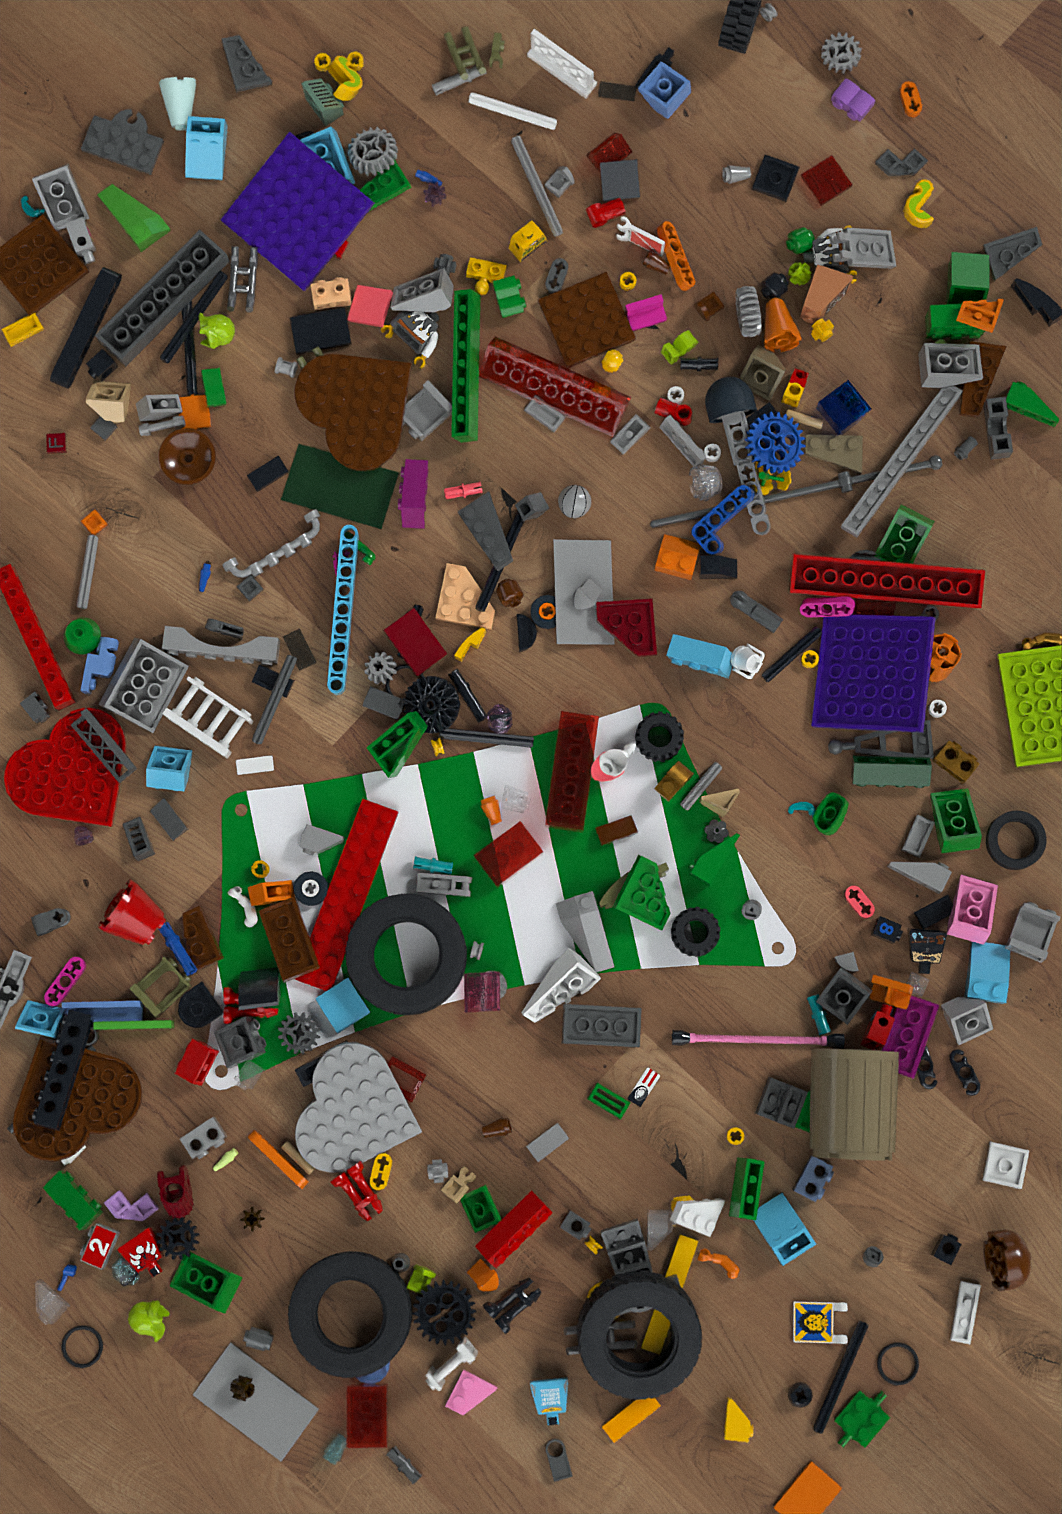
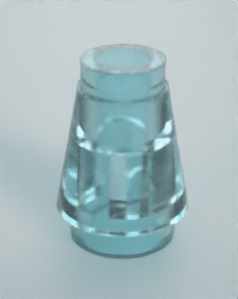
M338 1433L337 1437L323 1451L324 1455L322 1457L336 1465L342 1458L348 1439Z

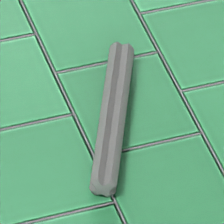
M88 535L76 604L80 609H87L98 545V537L95 535Z

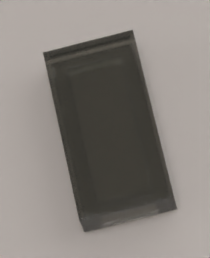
M300 628L283 636L291 655L297 658L296 665L299 671L317 663Z

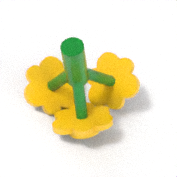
M758 462L755 463L756 469L759 470L758 478L763 495H767L769 490L773 489L772 480L778 483V489L783 491L788 489L792 481L790 471L785 472L783 470L777 476H772L770 468L763 472L764 466L757 468ZM752 485L753 487H755L754 491L757 493V487L755 485Z

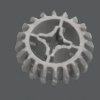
M370 127L369 131L363 129L362 134L356 133L357 138H351L352 143L348 144L349 161L353 168L361 174L365 172L369 176L370 173H373L376 176L377 172L383 174L384 169L389 170V165H394V159H397L396 153L398 148L395 139L385 129L380 131L378 127L375 130ZM383 145L386 146L385 152L382 151ZM361 151L364 152L362 158L359 157Z
M753 286L737 288L735 303L740 332L743 337L760 335L762 325L757 292Z

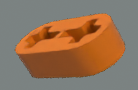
M906 81L901 85L899 94L906 115L914 118L921 113L922 102L917 86L913 82ZM906 88L912 90L911 97H909L908 92H904ZM911 102H913L914 107H917L916 111L910 109Z

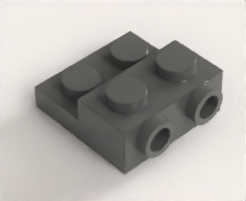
M245 1016L214 1032L226 1068H232L246 1060H252L266 1053V1041L263 1037H260L258 1032L260 1029L259 1022L253 1017Z

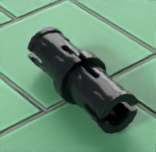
M697 356V358H680V370H697V372H701V370H718V358H701V356Z

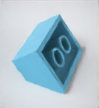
M332 127L300 140L350 183H355L337 131Z

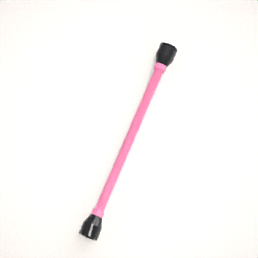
M672 1030V1045L678 1046L699 1041L820 1044L821 1046H828L833 1049H844L845 1036L839 1033L821 1036L820 1038L796 1036L754 1037L751 1035H696L695 1033H688L683 1030Z

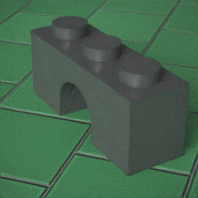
M1006 397L987 399L983 408L990 460L1009 458L1013 453L1011 434H1008L1006 425L1008 416Z

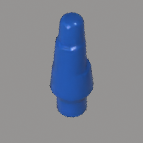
M417 170L415 176L421 181L429 182L439 187L442 186V182L426 171Z
M204 563L200 571V592H204L210 577V564Z

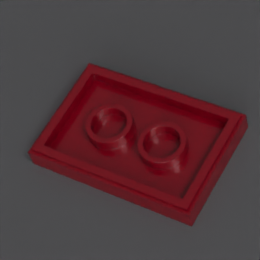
M415 608L383 630L416 677L447 655V652Z

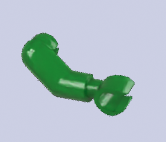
M347 531L345 533V538L347 539L354 537L351 532ZM359 540L358 551L365 555L362 561L371 565L375 561L376 555Z

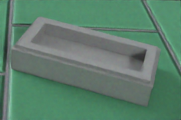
M536 395L524 409L526 413L552 432H555L565 420V416Z
M916 815L902 851L920 858L935 822Z
M556 1123L526 1147L537 1162H539L567 1141L569 1137L560 1125Z

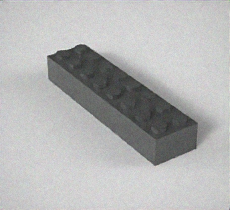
M199 230L95 335L99 343L126 367L182 311L188 302L230 262L227 254Z

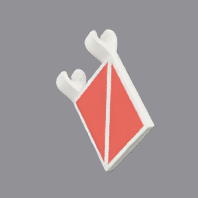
M621 217L620 220L626 224L624 226L617 224V228L625 233L624 236L616 235L619 241H630L653 253L655 251L660 257L663 256L665 241L633 226L626 217Z

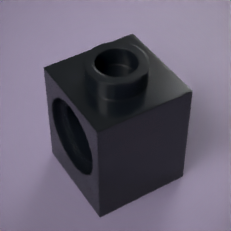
M103 349L86 363L89 368L87 372L94 380L98 378L101 382L118 368L116 362Z
M950 1233L947 1236L941 1234L931 1256L948 1265H952L962 1245L957 1242L959 1238ZM949 1242L952 1245V1250L946 1254L943 1252L942 1247L945 1243Z

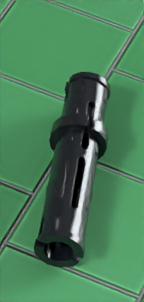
M459 669L449 673L448 676L457 688V693H460L477 722L480 723L485 718H488L489 716L470 689L469 682L465 681Z

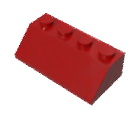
M531 1190L475 1247L492 1266L497 1268L542 1223L547 1221L553 1212Z

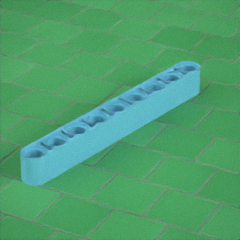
M353 525L344 526L340 533L327 682L328 689L335 695H340L345 691L359 541V533ZM348 530L355 532L352 539L345 538V533ZM346 549L353 550V555L350 558L343 556V552ZM350 568L352 572L350 576L344 577L341 575L342 570ZM342 587H349L350 592L348 595L343 596L340 594ZM345 605L348 607V612L343 615L339 614V607ZM344 624L347 626L346 631L341 634L338 633L336 630L338 625ZM338 643L345 645L343 652L335 651V646ZM336 662L343 663V669L341 671H335L333 669V666ZM334 681H340L342 683V686L339 690L335 691L332 689V683Z

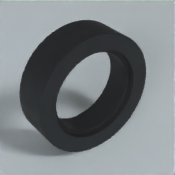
M1009 811L1002 814L991 823L987 830V851L998 865L1006 869L1020 870L1031 866L1041 858L1046 848L1047 838L1043 825L1035 816L1024 811ZM1020 822L1032 831L1034 847L1027 857L1014 859L1006 856L1001 851L998 845V834L1005 824Z

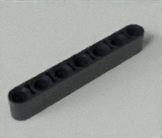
M106 267L101 269L52 371L50 382L67 389L71 387L120 285L122 274Z

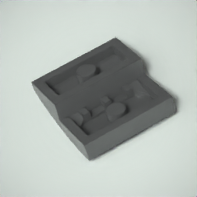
M768 1077L755 1114L795 1129L808 1092Z

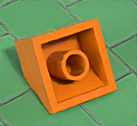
M664 534L655 571L691 580L700 544Z

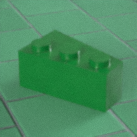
M417 711L409 712L366 748L388 778L396 777L428 726Z
M61 1170L42 1188L57 1205H60L66 1211V1216L68 1218L71 1217L78 1224L76 1227L79 1231L85 1230L103 1213L100 1209L102 1205L96 1199L91 1200L87 1196L89 1192L81 1184L78 1186L73 1181L75 1178L69 1171L64 1172Z

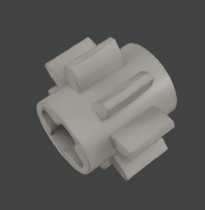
M442 1159L432 1160V1164L428 1165V1178L434 1179V1183H443L444 1178L449 1177L448 1164L442 1163Z

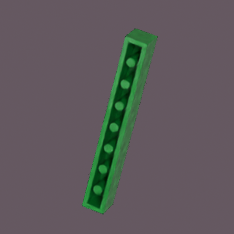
M472 289L454 291L451 437L460 443L478 441L480 295Z

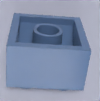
M660 62L639 86L638 91L655 111L669 119L691 93V85L688 79L663 62Z

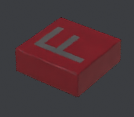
M65 433L46 434L48 454L67 453Z

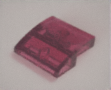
M500 972L464 974L465 1013L500 1011Z

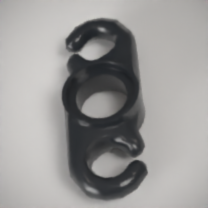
M926 1045L921 1060L929 1062V1069L922 1071L918 1067L917 1075L920 1084L925 1089L930 1090L935 1088L938 1082L933 1080L930 1085L925 1083L926 1077L935 1078L936 1076L933 1072V1061Z
M960 1049L953 1050L950 1053L949 1061L956 1077L962 1082L964 1089H967L969 1083H974L976 1085L975 1090H966V1094L970 1096L977 1095L980 1092L981 1085L973 1067L967 1062V1057L965 1056L962 1057L960 1062H956L954 1056L956 1054L963 1055L964 1051ZM962 1067L969 1068L970 1076L968 1078L960 1076L959 1072Z

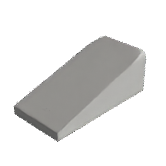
M635 414L610 442L624 455L651 427L639 415Z

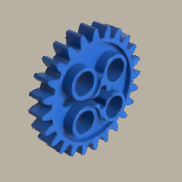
M773 412L767 415L763 414L760 416L761 419L759 417L754 420L755 423L749 425L751 429L746 431L750 437L745 438V441L749 442V445L745 446V448L751 450L747 455H753L754 458L751 462L757 461V468L764 466L763 472H766L769 468L771 474L775 473L776 470L778 474L782 473L783 470L787 472L790 470V467L796 466L795 462L801 461L798 456L804 455V452L800 449L806 447V445L801 443L805 437H800L799 435L803 430H797L796 428L799 426V423L793 425L794 418L787 420V414H784L782 417L780 412L775 413V415ZM770 426L775 428V434L771 432ZM785 437L790 440V445L785 442ZM760 440L765 443V449L761 447ZM775 452L780 455V460L775 457Z

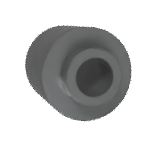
M251 1327L250 1330H246L243 1341L246 1342L247 1347L261 1351H270L274 1335L270 1334L269 1331Z

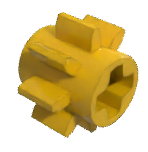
M821 318L811 326L813 328L811 335L815 341L820 339L824 342L834 334L832 332L834 325L830 319L824 321Z

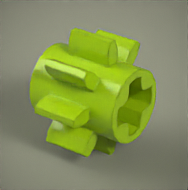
M801 262L792 264L788 271L789 280L794 285L806 284L811 278L812 272L809 271L811 267L805 262L803 264Z

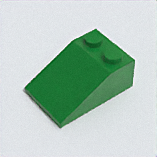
M901 504L875 552L877 555L874 556L882 561L913 563L935 521Z
M969 789L931 793L936 835L941 854L979 849L982 834Z
M190 1252L191 1257L184 1255V1260L181 1261L170 1283V1287L213 1310L226 1314L243 1277L193 1252Z

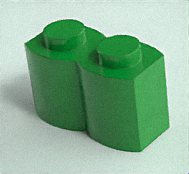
M514 275L492 281L501 317L504 318L523 313L524 308L527 306L524 296L520 297L519 290L522 289L519 278L516 279Z

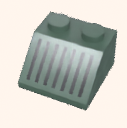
M322 79L301 83L305 99L325 127L344 115L342 109L344 105L341 100L333 96L332 93L334 91L329 83L325 84Z

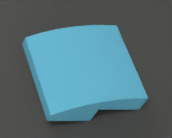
M346 978L315 998L337 1034L370 1013L349 978Z

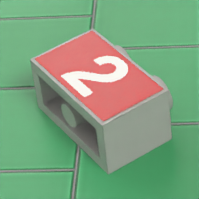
M96 1223L95 1226L92 1225L88 1232L89 1241L87 1245H83L79 1255L82 1256L80 1261L101 1270L105 1269L121 1232L101 1223Z

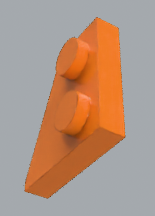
M997 299L994 302H987V300H979L977 302L963 301L956 321L992 333L1004 299Z

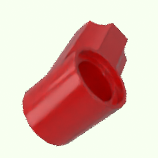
M620 198L604 204L596 203L586 208L593 228L603 226L608 220L626 213Z
M663 398L658 400L654 412L656 415L664 418L671 415L674 420L678 421L680 426H688L692 422V409L690 406L685 404L679 405ZM685 412L689 416L687 418H681L679 417V414Z

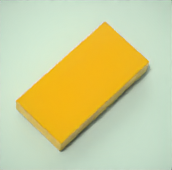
M33 313L31 316L28 315L1 330L12 347L43 331L44 328L37 315Z

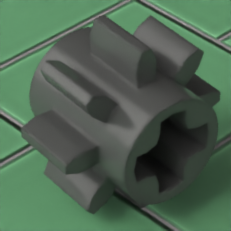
M440 254V258L435 257L433 269L438 271L444 268L448 276H450V272L455 273L456 262L453 261L454 257L448 254Z

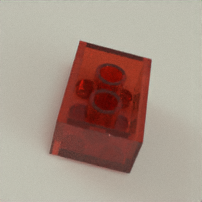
M519 821L476 853L474 858L498 889L542 856L544 852L522 822Z
M348 1384L347 1448H387L388 1384Z

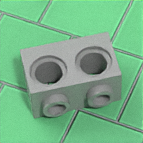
M212 1117L180 1138L191 1158H198L200 1160L209 1154L207 1150L213 1146L216 1149L225 1143L224 1139L228 1136L217 1119ZM212 1128L218 1132V1136L214 1140L208 1136V1132ZM195 1139L201 1142V1148L198 1151L192 1148V1142Z

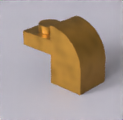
M678 761L654 790L669 802L694 773Z

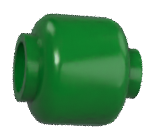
M805 227L793 230L788 233L786 246L789 251L797 255L809 251L813 247L814 234Z

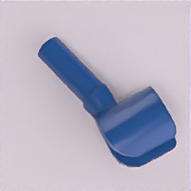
M67 1265L64 1268L62 1280L57 1290L62 1291L68 1276H75L77 1266Z

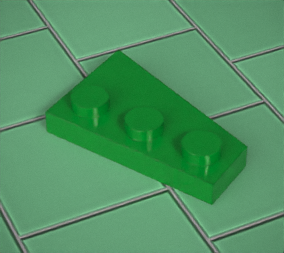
M395 159L394 165H389V170L384 169L383 174L377 172V175L371 182H367L360 189L363 194L375 203L369 211L411 188V184Z

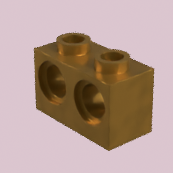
M948 741L933 759V762L964 784L979 766L978 759L971 753L966 754L962 751V747L957 742ZM945 751L953 752L954 759H947ZM962 762L967 763L969 771H963L960 768V764Z

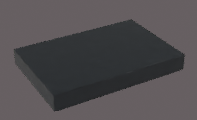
M345 307L289 317L297 355L313 352L312 349L319 346L320 350L352 344Z

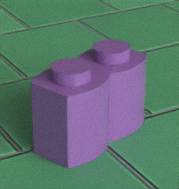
M848 79L841 83L831 98L835 108L846 111L850 119L860 122L875 103V99L871 95L861 90Z

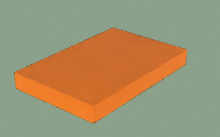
M810 1461L773 1508L780 1514H822L841 1491L842 1487L815 1463Z

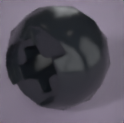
M796 1382L789 1388L788 1399L793 1406L803 1408L811 1403L813 1392L809 1385L803 1382ZM804 1390L805 1398L797 1400L795 1393Z

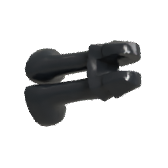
M530 1277L519 1281V1284L515 1285L508 1294L495 1303L488 1301L482 1305L494 1319L504 1308L519 1297L520 1301L494 1320L505 1335L511 1330V1321L528 1306L531 1307L532 1303L536 1302L542 1293L539 1288L531 1292L528 1297L523 1292L534 1282Z

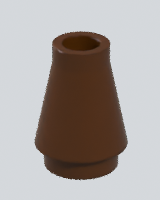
M649 251L642 263L646 266L645 268L663 273L664 275L670 269V264L655 251L654 253Z
M501 1117L483 1126L482 1133L484 1138L508 1136L509 1133H512L509 1118Z

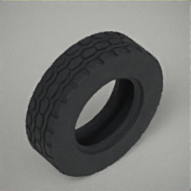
M408 893L387 896L367 907L354 922L348 935L345 950L347 970L357 991L369 1003L379 1009L398 1015L422 1014L444 1003L459 986L467 961L465 938L452 914L441 904L428 897ZM416 923L427 928L434 935L439 947L438 964L432 975L419 985L412 987L392 985L383 979L376 968L374 952L377 941L388 928L396 924Z
M358 1251L336 1253L312 1265L298 1280L288 1305L290 1335L300 1354L316 1369L329 1375L343 1378L366 1376L388 1364L404 1345L412 1322L411 1298L407 1286L399 1273L390 1264L377 1256ZM354 1280L366 1284L374 1290L382 1304L383 1322L377 1336L369 1343L359 1347H343L332 1342L324 1334L319 1324L318 1307L323 1294L330 1286L341 1281Z
M636 1270L612 1276L611 1279L608 1278L602 1282L599 1287H596L590 1293V1297H587L577 1323L579 1350L586 1370H588L593 1380L597 1381V1384L605 1390H609L610 1393L627 1399H652L669 1393L675 1387L677 1388L693 1371V1367L696 1366L699 1359L698 1355L701 1353L702 1329L693 1302L688 1294L679 1285H676L675 1281L655 1272L650 1273V1271L639 1270V1272H636ZM642 1306L656 1309L665 1315L672 1325L671 1338L665 1350L656 1358L643 1363H632L617 1357L610 1350L606 1342L607 1332L612 1321L620 1313L633 1307Z

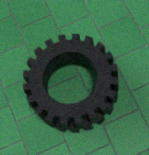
M730 0L719 37V47L743 54L746 53L762 0Z

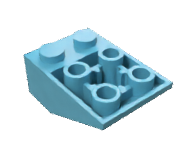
M188 116L186 130V178L223 180L228 130L225 119Z
M780 1193L758 1208L757 1219L753 1221L781 1265L787 1264L816 1245L783 1193Z

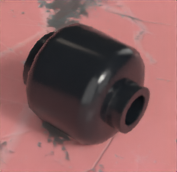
M773 272L761 282L762 289L760 291L766 299L780 298L788 291L789 282L782 273Z

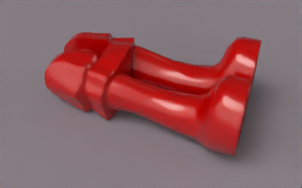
M224 987V1005L238 1004V994L232 988ZM224 1007V1024H230L235 1018L245 1016L260 1018L266 1016L269 1018L278 1015V1009H264V1007L239 1010V1007Z
M359 1161L346 1171L356 1182L365 1198L361 1199L345 1171L331 1180L330 1183L334 1187H341L350 1197L355 1206L354 1209L359 1212L358 1215L364 1220L369 1221L372 1217L365 1206L371 1203L373 1209L378 1214L383 1211L380 1199L377 1198V1194H374L362 1174L364 1165Z

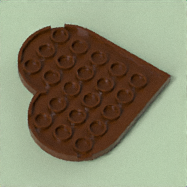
M325 354L314 358L301 370L297 377L294 391L297 407L310 423L326 429L328 448L334 458L343 466L356 471H371L380 468L395 455L401 440L412 364L342 354Z
M40 1036L13 1116L14 1135L22 1149L32 1157L42 1161H61L80 1151L91 1133L99 1135L111 1134L126 1127L137 1115L142 1102L141 1082L131 1066L116 1057L85 1049L60 1131L40 1127L34 1124L32 1117L35 1108H38L40 1104L38 1100L39 1093L46 1085V1082H44L47 1070L50 1071L52 1063H50L53 1051L56 1052L58 1046L56 1040ZM66 1047L64 1049V1055L66 1056L73 1052V1047ZM65 1065L58 1068V1074H64L67 1071V1066ZM60 1084L52 1087V1093H58L61 1090ZM54 1103L46 1106V1112H52L55 1109Z

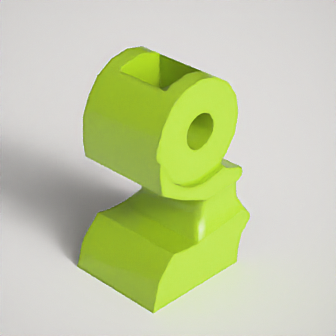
M687 330L673 341V345L670 342L664 344L661 353L672 365L680 357L685 356L687 352L692 350L698 344V341Z

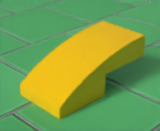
M482 627L471 634L455 653V659L462 662L470 646L478 649L486 634V629Z

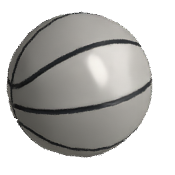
M580 485L567 486L561 491L558 498L561 512L570 518L584 516L589 511L592 502L589 492Z

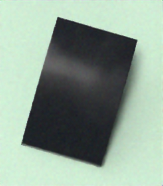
M278 967L240 972L238 990L239 1010L279 1005L281 977Z

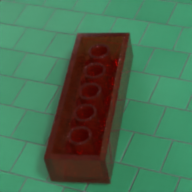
M561 711L546 814V828L582 833L584 831L599 716Z

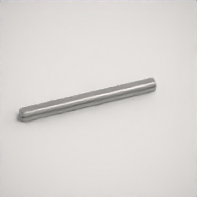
M513 137L511 143L553 235L557 237L563 233L562 227L521 137Z

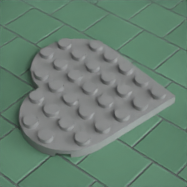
M346 1042L330 1048L318 1060L312 1078L316 1099L310 1102L299 1115L295 1128V1139L297 1148L307 1163L318 1170L337 1173L348 1170L359 1161L363 1163L418 1135L422 1130L384 1057L371 1046L358 1042Z

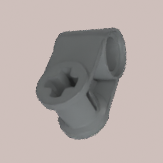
M60 908L31 917L37 936L63 927L71 919L69 911ZM59 914H63L64 916L61 918V921L57 920Z

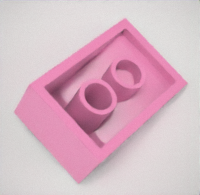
M960 875L952 911L949 916L947 934L984 945L991 934L998 885Z

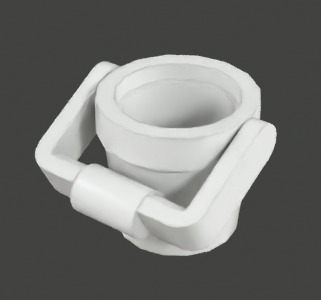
M748 643L746 646H739L735 648L731 655L732 670L747 679H752L762 666L765 654ZM744 670V671H747V672H750V673H749V675H746L745 673H743V672H741V671Z

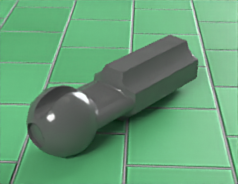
M735 591L730 596V603L734 608L741 610L773 634L783 621L781 617L747 596L743 591Z

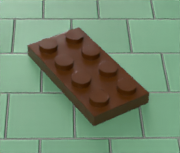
M295 897L259 911L284 983L320 969Z

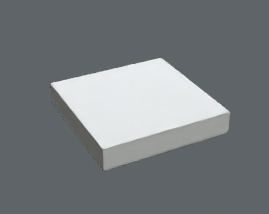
M990 1142L982 1180L1022 1189L1029 1150Z

